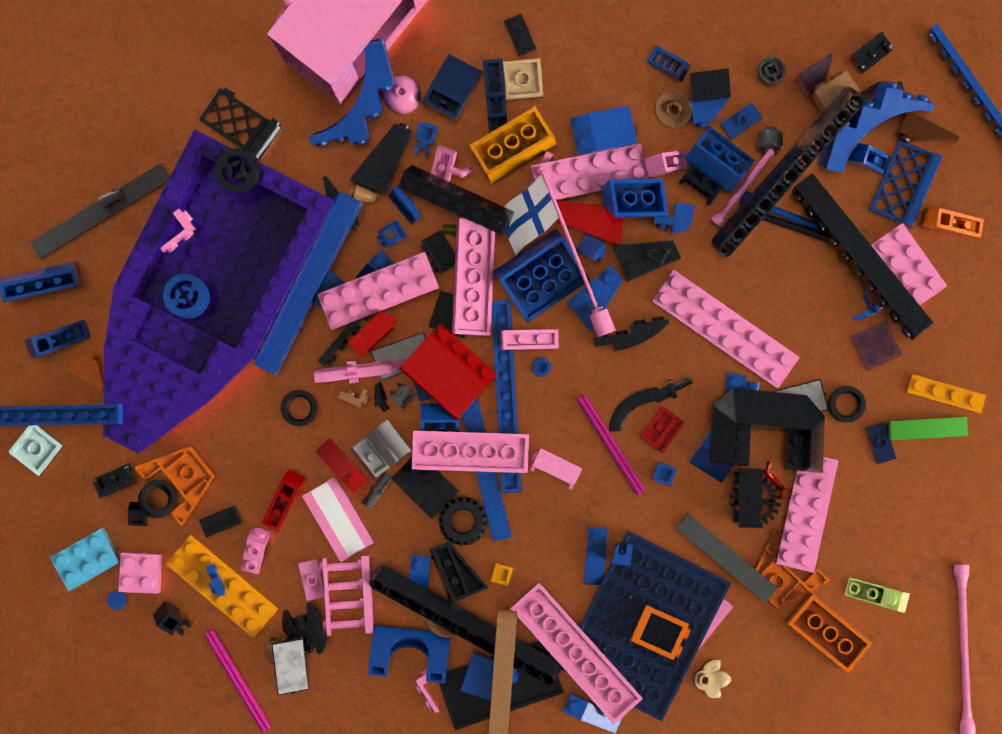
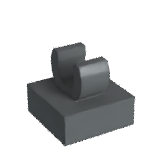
M397 383L400 388L396 393L392 390L390 391L391 398L404 409L416 394L405 384Z

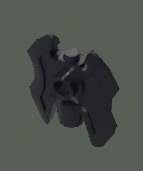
M308 602L306 605L307 617L305 614L295 617L294 620L288 610H284L282 629L288 639L303 637L304 650L307 653L313 652V649L316 647V652L322 654L326 647L327 636L322 631L321 615L313 604Z

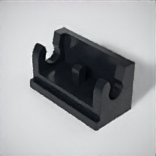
M881 32L853 53L849 59L860 73L863 74L889 54L893 46L884 33Z
M694 164L691 165L679 181L680 185L686 181L709 198L706 203L708 206L723 188L721 184Z
M130 463L98 476L93 480L99 498L106 497L137 483Z

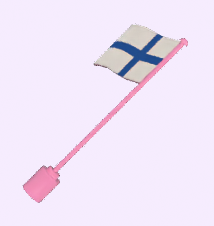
M541 170L540 176L528 189L504 206L514 211L506 233L515 256L528 243L546 232L559 218L595 310H592L593 315H590V319L597 337L616 331L608 309L598 308L545 174L547 171Z

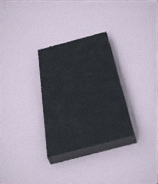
M539 640L527 644L552 658L550 652ZM468 664L447 671L446 682L439 683L454 730L490 719L491 701L460 691ZM517 669L519 676L516 684L512 683L513 693L510 711L563 694L564 691L559 676L553 685H547Z

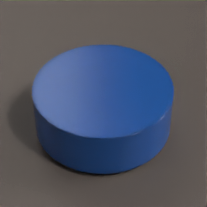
M537 358L532 363V371L539 377L546 376L551 370V364L546 358Z
M113 591L108 595L107 603L111 609L120 610L126 606L127 596L124 592Z

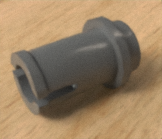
M119 187L104 195L102 193L98 197L103 208L106 206L108 208L110 204L124 198Z

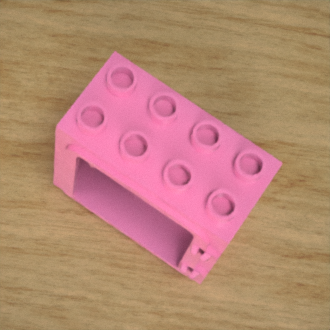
M284 0V9L275 19L274 26L267 35L285 63L343 107L364 81L366 63L364 48L371 40L384 37L388 51L428 0Z

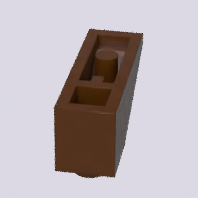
M913 112L905 113L895 134L899 135L898 138L907 143L909 141L956 142L960 138V136Z

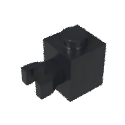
M166 601L153 614L156 626L170 635H173L177 630V633L183 636L184 630L181 627L187 626L189 628L191 626L190 621L183 619L180 610Z

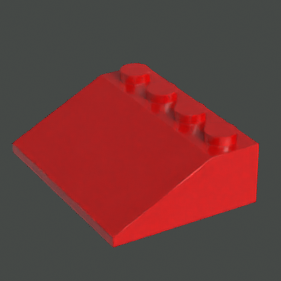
M441 323L399 368L456 420L497 376L489 366Z

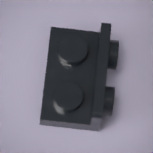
M441 230L421 240L423 245L420 248L426 255H430L433 260L430 264L435 272L439 271L443 274L455 266V252Z

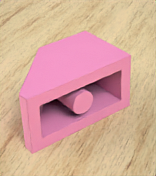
M686 150L665 152L646 158L645 163L649 177L662 176L689 169V162L685 160L687 156Z

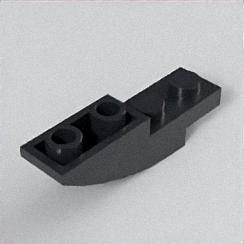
M664 316L652 318L653 322L645 323V319L633 321L634 325H630L631 333H627V330L616 331L614 336L606 334L593 339L594 347L613 344L614 352L634 347L663 330L669 324V319L664 320Z

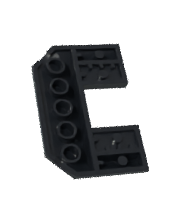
M732 388L712 405L710 463L748 466L752 428L786 432L784 470L823 473L825 415L807 395Z

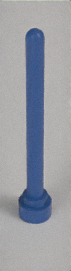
M746 191L739 205H742L752 193ZM776 206L769 211L821 232L815 221Z

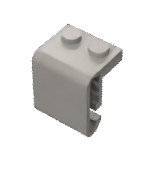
M388 420L350 449L373 480L411 451Z

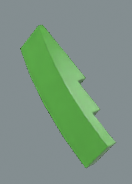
M967 417L888 421L889 440L968 436Z

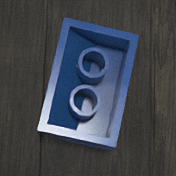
M710 126L685 157L686 161L691 165L697 166L723 186L722 189L729 193L733 191L755 161Z
M663 179L609 180L601 188L604 206L614 218L660 217L669 215Z

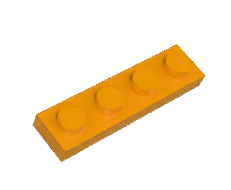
M911 374L906 391L909 394L979 414L982 413L986 399L984 394Z

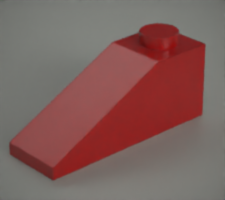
M330 438L316 450L318 455L353 493H356L369 480Z
M290 469L286 472L261 524L279 532L306 479L305 477Z

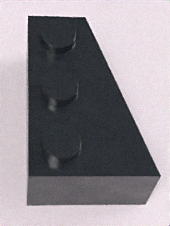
M737 468V472L733 474V483L737 484L736 491H733V503H736V511L732 512V522H736L735 526L740 528H763V522H761V511H763V504H761V495L763 493L762 469Z

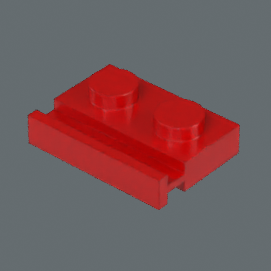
M662 406L640 438L663 453L685 422Z

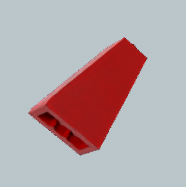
M556 201L566 227L588 234L614 246L621 245L623 218H614L604 205ZM558 218L557 221H556V223L561 224V222H560V220H559V218Z

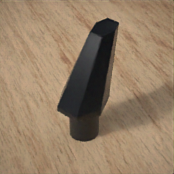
M379 381L374 386L375 407L379 405L384 413L390 408L385 402L387 397L381 381Z

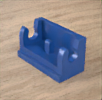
M617 544L614 550V557L611 558V563L630 566L633 544H627L625 553L624 549H621L619 553L620 546Z

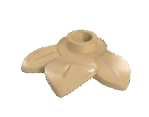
M720 660L708 661L705 663L703 670L697 672L694 676L695 686L700 690H704L706 696L710 698H720V688L726 687L731 681V677L727 673L720 671ZM703 677L706 678L705 684L701 681Z

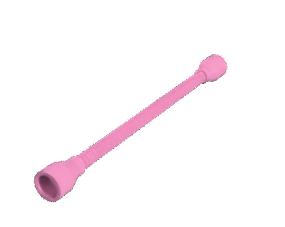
M969 564L953 565V570L959 589L958 598L960 601L961 675H963L962 699L964 702L960 734H976L969 703L968 627L966 624L967 602L965 597L969 577Z

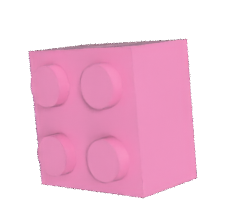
M122 552L120 555L118 592L160 593L163 554Z

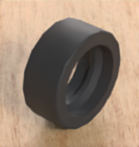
M843 386L836 389L830 395L828 408L830 414L840 422H853L864 414L866 400L859 389L852 386ZM844 393L854 395L858 401L856 412L849 416L840 414L836 408L837 398Z
M295 390L284 397L280 409L286 422L294 426H304L314 420L317 415L318 406L313 395L307 391ZM296 397H303L310 403V413L304 419H294L288 412V404Z
M152 480L146 483L138 496V506L141 511L152 518H162L168 515L176 502V493L173 487L163 480ZM153 488L163 490L168 496L167 505L159 510L151 508L146 502V494L149 490Z

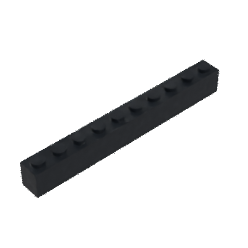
M813 173L794 186L792 190L793 198L804 206L805 213L810 218L813 217L817 222L818 229L822 233L825 232L829 237L830 244L834 248H838L842 259L846 263L849 262L853 267L854 274L858 278L861 277L863 279L865 287L870 293L873 292L879 305L888 310L891 320L900 325L904 336L914 340L930 328L934 322Z

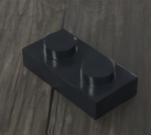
M522 13L504 21L518 57L536 50Z

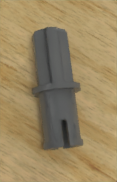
M383 473L375 485L370 487V492L361 503L365 504L367 508L372 509L379 497L383 496V492L392 481V478L388 474Z

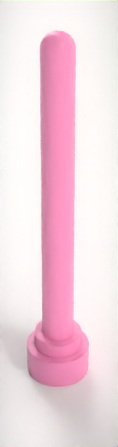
M769 149L723 210L712 216L711 220L717 225L723 227L726 224L728 214L774 156L775 152L773 149Z

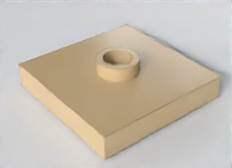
M540 58L502 61L505 100L544 97Z

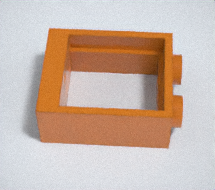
M646 604L631 641L674 660L675 656H680L683 649L680 644L683 639L688 638L691 629L688 628L689 623ZM651 613L682 626L671 653L640 639Z

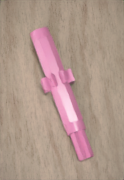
M407 359L357 364L356 360L346 361V366L314 369L315 383L349 379V384L358 383V378L401 372L399 368Z

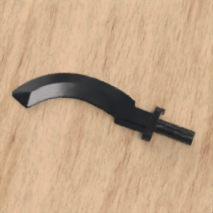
M691 377L685 378L673 385L670 379L667 381L668 385L661 389L657 387L648 388L630 395L615 409L610 420L609 431H621L627 415L638 406L654 401L660 403L671 396L673 399L677 398L675 391L693 384Z

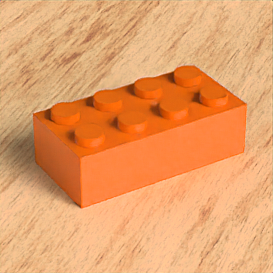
M811 593L807 595L785 622L848 674L873 644Z

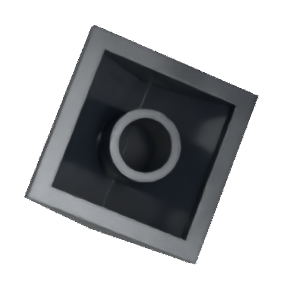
M729 68L690 73L689 94L692 102L730 98Z

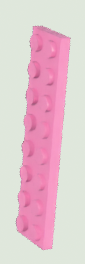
M675 270L672 271L652 300L654 304L776 389L779 388L800 358Z
M540 583L510 608L512 611H517V617L613 724H616L643 699Z

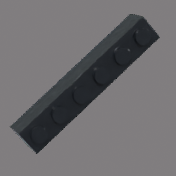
M414 165L404 170L398 186L400 189L500 235L509 228L514 215V211Z

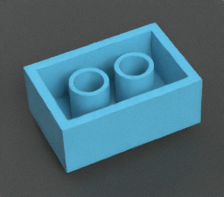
M105 528L99 529L50 557L68 591L77 588L120 563V555Z

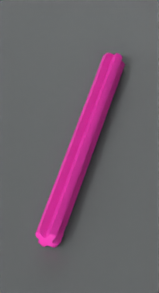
M584 394L577 398V402L637 495L644 492V486L587 396Z
M214 630L205 633L204 637L261 732L268 730L271 725Z

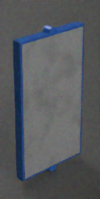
M422 332L372 350L371 354L374 362L408 359L426 339L425 334ZM393 372L392 374L379 376L381 381H383L385 379L394 377L404 372Z

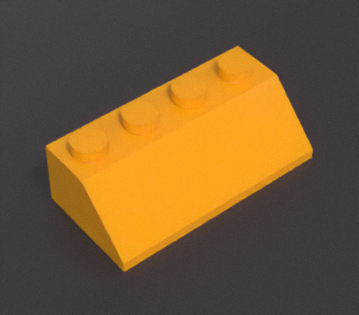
M533 107L469 146L492 184L553 148L557 143L537 108Z

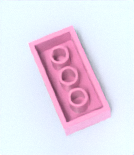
M903 223L871 244L919 305L947 287Z

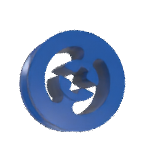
M184 273L172 277L167 282L163 291V300L167 309L173 314L184 319H192L198 317L206 310L210 294L208 287L202 280L194 275ZM187 283H192V287H187V286H182V285L187 284ZM180 286L188 293L187 297L189 300L195 303L193 306L185 299V294L178 289ZM182 305H185V306H188V307H190V308H188V309H181V306H182Z

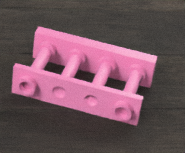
M362 555L361 560H358V562L328 564V557L323 558V562L319 563L320 574H323L326 620H323V631H327V636H331L332 629L362 627V629H365L366 634L373 633L372 587L369 585L371 579L370 555ZM358 570L362 571V579L352 582L329 583V571ZM359 589L363 591V598H360V600L330 602L331 590ZM353 608L364 610L365 617L361 618V620H331V610Z

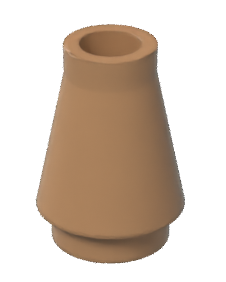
M356 183V185L351 184L348 195L360 202L374 203L377 192Z

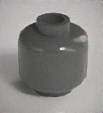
M768 126L760 131L758 134L759 151L765 155L769 149H773L775 152L774 156H776L783 149V133L773 126Z

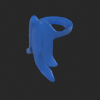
M867 288L864 291V300L870 309L853 317V320L863 319L884 310L879 304L875 306L868 300Z

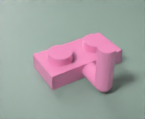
M439 145L436 150L431 174L450 182L452 174L463 178L472 172V167L466 166L463 169L454 167L457 151Z

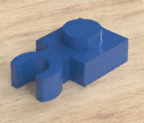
M419 121L415 141L420 142V144L415 148V155H418L420 149H425V157L429 156L428 144L434 145L438 126Z
M215 563L206 566L212 582L209 584L212 593L216 594L217 597L226 594L227 591L218 574Z

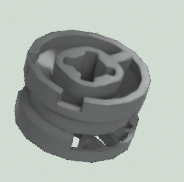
M768 57L759 65L757 74L762 83L772 86L778 84L783 79L786 69L784 63L779 58Z

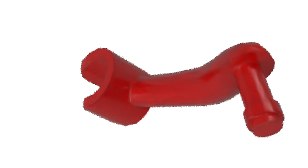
M768 461L763 473L779 488L781 498L788 500L789 498L783 496V492L785 490L792 491L789 488H785L769 472L772 463Z

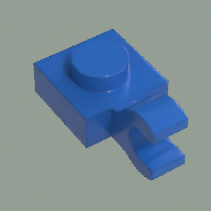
M727 373L724 392H728L732 388L758 390L759 383L746 381V375Z

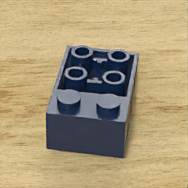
M449 54L422 100V105L457 122L483 71Z

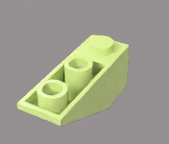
M851 577L848 579L844 594L847 597L900 612H905L910 595L909 593Z

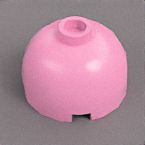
M399 75L394 77L395 84L391 86L392 89L383 91V98L386 106L391 111L407 114L418 107L421 100V91L414 79Z

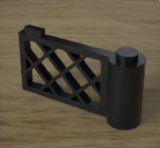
M226 87L224 90L220 88L199 120L237 146L251 152L258 160L262 161L283 129L280 128L282 124L274 118L271 121L243 104L234 98L235 93ZM221 95L228 98V106H218V100ZM241 106L245 116L234 118L233 108ZM230 109L231 119L221 121L220 111ZM217 112V122L210 123L205 119L209 113ZM257 117L261 121L257 127L250 128L248 118ZM245 119L247 129L237 131L235 121ZM232 122L234 132L225 133L222 124ZM248 132L249 139L243 145L238 140V134Z

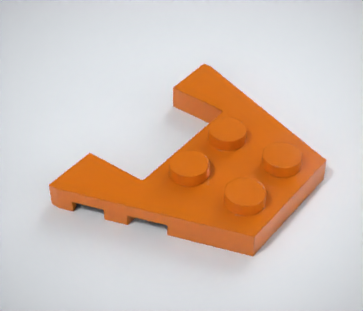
M192 446L135 467L144 481H147L162 469L185 498L182 504L170 512L180 526L185 524L215 478V474Z
M775 528L769 537L755 570L778 588L768 599V602L776 609H780L828 583L830 579L816 568L814 573L803 582L788 567L775 564L777 558L775 554L778 552L782 536Z

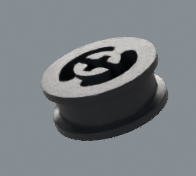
M234 148L220 155L215 165V175L223 188L228 191L241 193L251 190L258 183L261 167L258 159L251 152ZM236 156L246 158L250 163L251 172L248 173V167L245 164L241 165L242 162L234 161L230 163V160ZM235 167H238V168L240 167V170L242 171V173H241V174H236V171L234 170V168H235ZM227 168L230 177L235 176L234 179L242 180L245 178V183L241 185L230 183L226 178L225 169Z

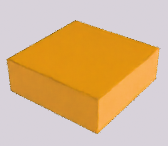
M495 563L490 581L509 586L513 567Z

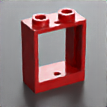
M380 311L348 344L360 357L364 358L396 328L394 324L396 320L388 312L384 314Z

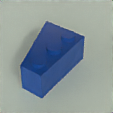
M611 265L589 283L598 308L603 307V310L606 309L623 281ZM585 286L566 304L591 333L594 327L590 315H593L592 310H595Z

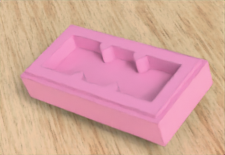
M318 559L298 563L307 601L325 597Z

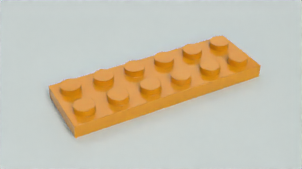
M192 534L166 563L168 567L252 638L256 637L279 609ZM215 563L218 574L227 591L226 594L219 597L212 593L209 586L212 582L206 566Z

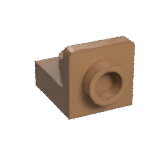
M347 389L346 393L341 391L338 398L360 408L361 405H366L369 395H367L368 390L363 389L358 399L356 398V393Z

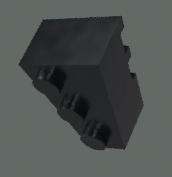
M673 240L612 246L626 282L681 259ZM655 247H668L671 250L661 266L645 257V254Z
M445 542L429 549L451 603L488 588L450 542Z

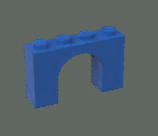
M374 626L368 675L387 677L389 662L393 653L401 648L411 647L420 650L427 657L426 681L445 683L451 637H439L432 632L424 630L417 631L405 628Z

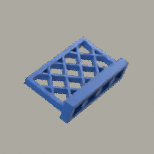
M899 140L869 211L901 224L903 223L906 227L912 229L943 155L934 154ZM901 146L909 148L912 155L901 159L899 155ZM921 154L930 157L927 164L919 166L916 160V156ZM913 158L917 168L906 171L903 162ZM900 163L904 173L894 177L891 169L894 165ZM918 170L921 176L920 181L912 184L908 174ZM906 176L909 185L899 189L895 179ZM893 181L896 191L886 194L883 188L885 183ZM911 188L913 192L912 199L904 201L900 192ZM898 193L902 203L891 207L888 197ZM886 199L889 208L885 210L875 208L877 201ZM903 205L906 211L904 218L901 219L895 216L893 209Z

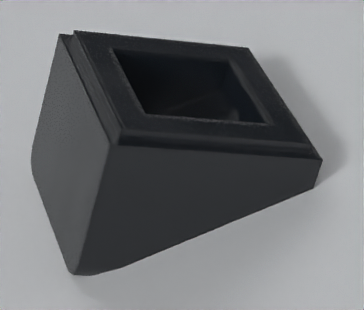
M130 502L128 507V525L148 526V516L141 511L138 502Z

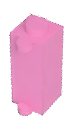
M541 448L539 451L535 450L531 461L534 463L530 471L534 472L535 468L545 471L569 483L568 489L572 491L582 468Z

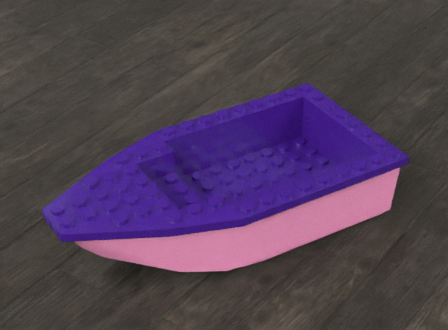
M195 129L113 287L104 345L103 404H123V424H103V436L138 454L209 403L255 358L334 203L333 199L260 163V179L251 190L241 193L226 190L216 179L215 165L220 155L232 148ZM236 156L230 160V163L234 161L242 162L241 165L245 164L248 167V173L251 172L250 163L246 158ZM235 167V168H234V170L236 171V174H241V173H242V171L240 170V167H239V168H238V167ZM227 168L225 169L226 178L230 183L234 185L245 183V178L242 180L234 179L235 176L230 177ZM178 209L182 210V212L186 210L193 218L190 222L196 228L192 231L194 235L186 241L184 239L177 243L178 247L172 252H162L160 248L184 230V227L173 213ZM178 274L194 275L208 287L210 294L209 304L206 310L198 317L184 319L170 312L165 306L163 300L164 288L167 282ZM187 283L182 286L192 287V283ZM180 286L178 289L185 294V299L193 306L195 303L189 300L187 297L188 293ZM182 305V306H181V309H188V308H190V307L185 306V305Z

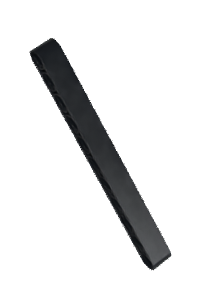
M846 87L838 94L714 236L712 246L721 256L728 257L733 254L862 107L864 97L852 87Z
M382 565L377 567L369 581V585L374 590L492 655L495 654V626L390 568ZM515 638L513 666L547 685H553L562 668L558 661Z

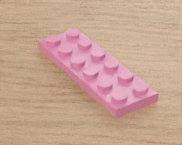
M641 143L530 166L533 183L540 176L541 170L547 171L545 174L556 200L602 191L601 188L609 180L649 179Z
M464 218L457 219L452 334L491 336L495 232Z
M423 252L317 295L330 328L333 330L438 289L439 286L427 255Z
M413 431L412 469L528 473L529 434Z
M823 457V473L795 472L775 564L814 573L839 460Z

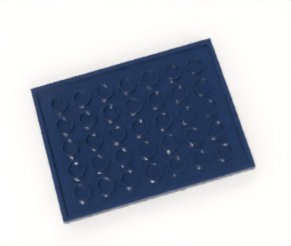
M627 531L620 545L619 553L621 549H624V553L626 552L628 543L633 544L630 566L611 563L580 628L641 695L643 699L634 707L663 721L731 583ZM646 604L689 623L688 628L691 631L688 638L682 640L680 646L683 649L680 656H675L674 660L631 641ZM651 613L640 639L671 653L682 626Z

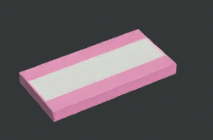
M336 476L302 496L340 562L374 543Z

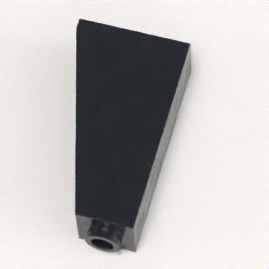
M404 123L394 124L351 176V182L358 183L365 188L387 196L413 135V131L410 130L411 127Z

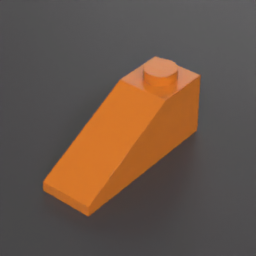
M925 208L922 227L981 238L984 219L943 208Z

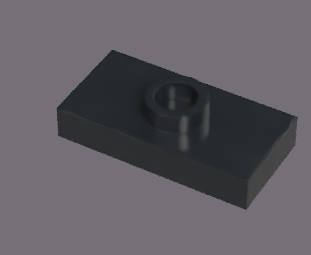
M235 505L199 520L206 538L242 523Z

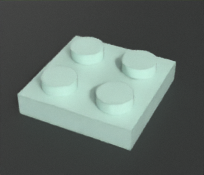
M38 425L28 426L8 453L37 476H40L63 445Z

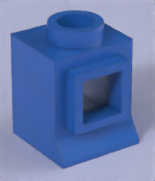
M396 219L378 231L379 236H377V239L382 247L386 245L389 249L408 236Z

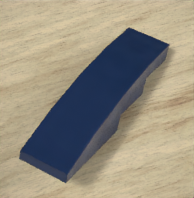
M502 59L483 60L489 133L507 123Z

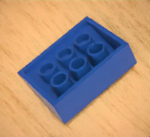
M557 229L493 271L527 323L585 284L571 248ZM585 272V275H586V277H587V280L589 281L590 278L588 277L587 273Z

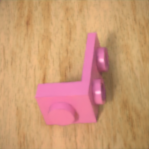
M178 209L173 213L184 227V230L160 248L162 252H172L178 247L177 243L182 239L186 241L194 235L192 231L196 228L190 222L193 218L186 210L182 212V210Z
M252 527L246 541L241 570L254 574L260 573L264 551L271 534L270 531Z
M426 668L420 672L422 675L416 679L417 684L415 687L420 695H425L427 699L425 703L429 710H434L435 713H438L440 709L424 685L427 683Z

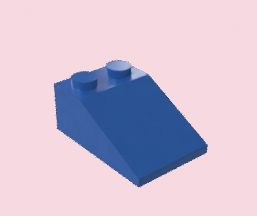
M630 106L570 118L579 156L638 143Z

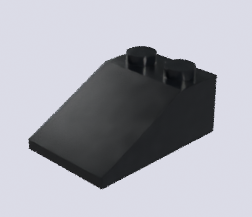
M412 457L392 477V480L431 519L459 491L439 470L412 469Z

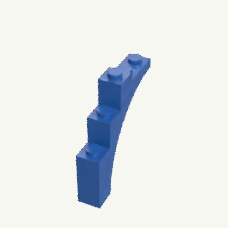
M384 37L371 40L364 48L366 59L365 77L362 90L353 107L335 124L324 130L312 133L309 137L311 145L322 146L335 139V142L346 139V136H348L350 143L355 142L356 145L367 142L366 139H369L370 132L365 116H368V118L379 116L383 109L378 89L381 91L392 89L391 86L395 84Z
M879 82L873 102L864 100L862 107L821 152L818 163L827 170L843 172L848 158L856 145L878 124L905 112L918 110L933 111L935 104L928 100V96L922 94L912 96L911 93L899 88L895 82Z

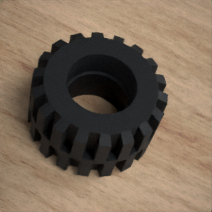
M469 497L454 498L443 507L440 513V531L453 544L459 546L471 545L477 542L486 530V512L476 500ZM467 510L472 513L475 523L470 531L461 533L454 529L452 517L455 512Z

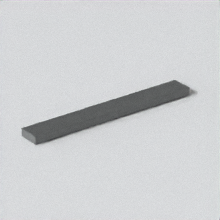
M160 163L120 187L124 196L123 199L110 204L108 208L107 206L103 208L100 201H97L34 239L30 244L38 257L42 259L166 184L170 177Z

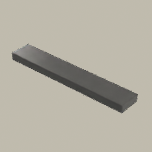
M687 514L676 527L678 531L763 602L766 603L778 589L691 515Z

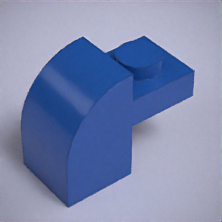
M675 203L673 218L665 216L654 217L653 225H657L658 229L665 230L671 227V235L680 234L692 223L695 205Z

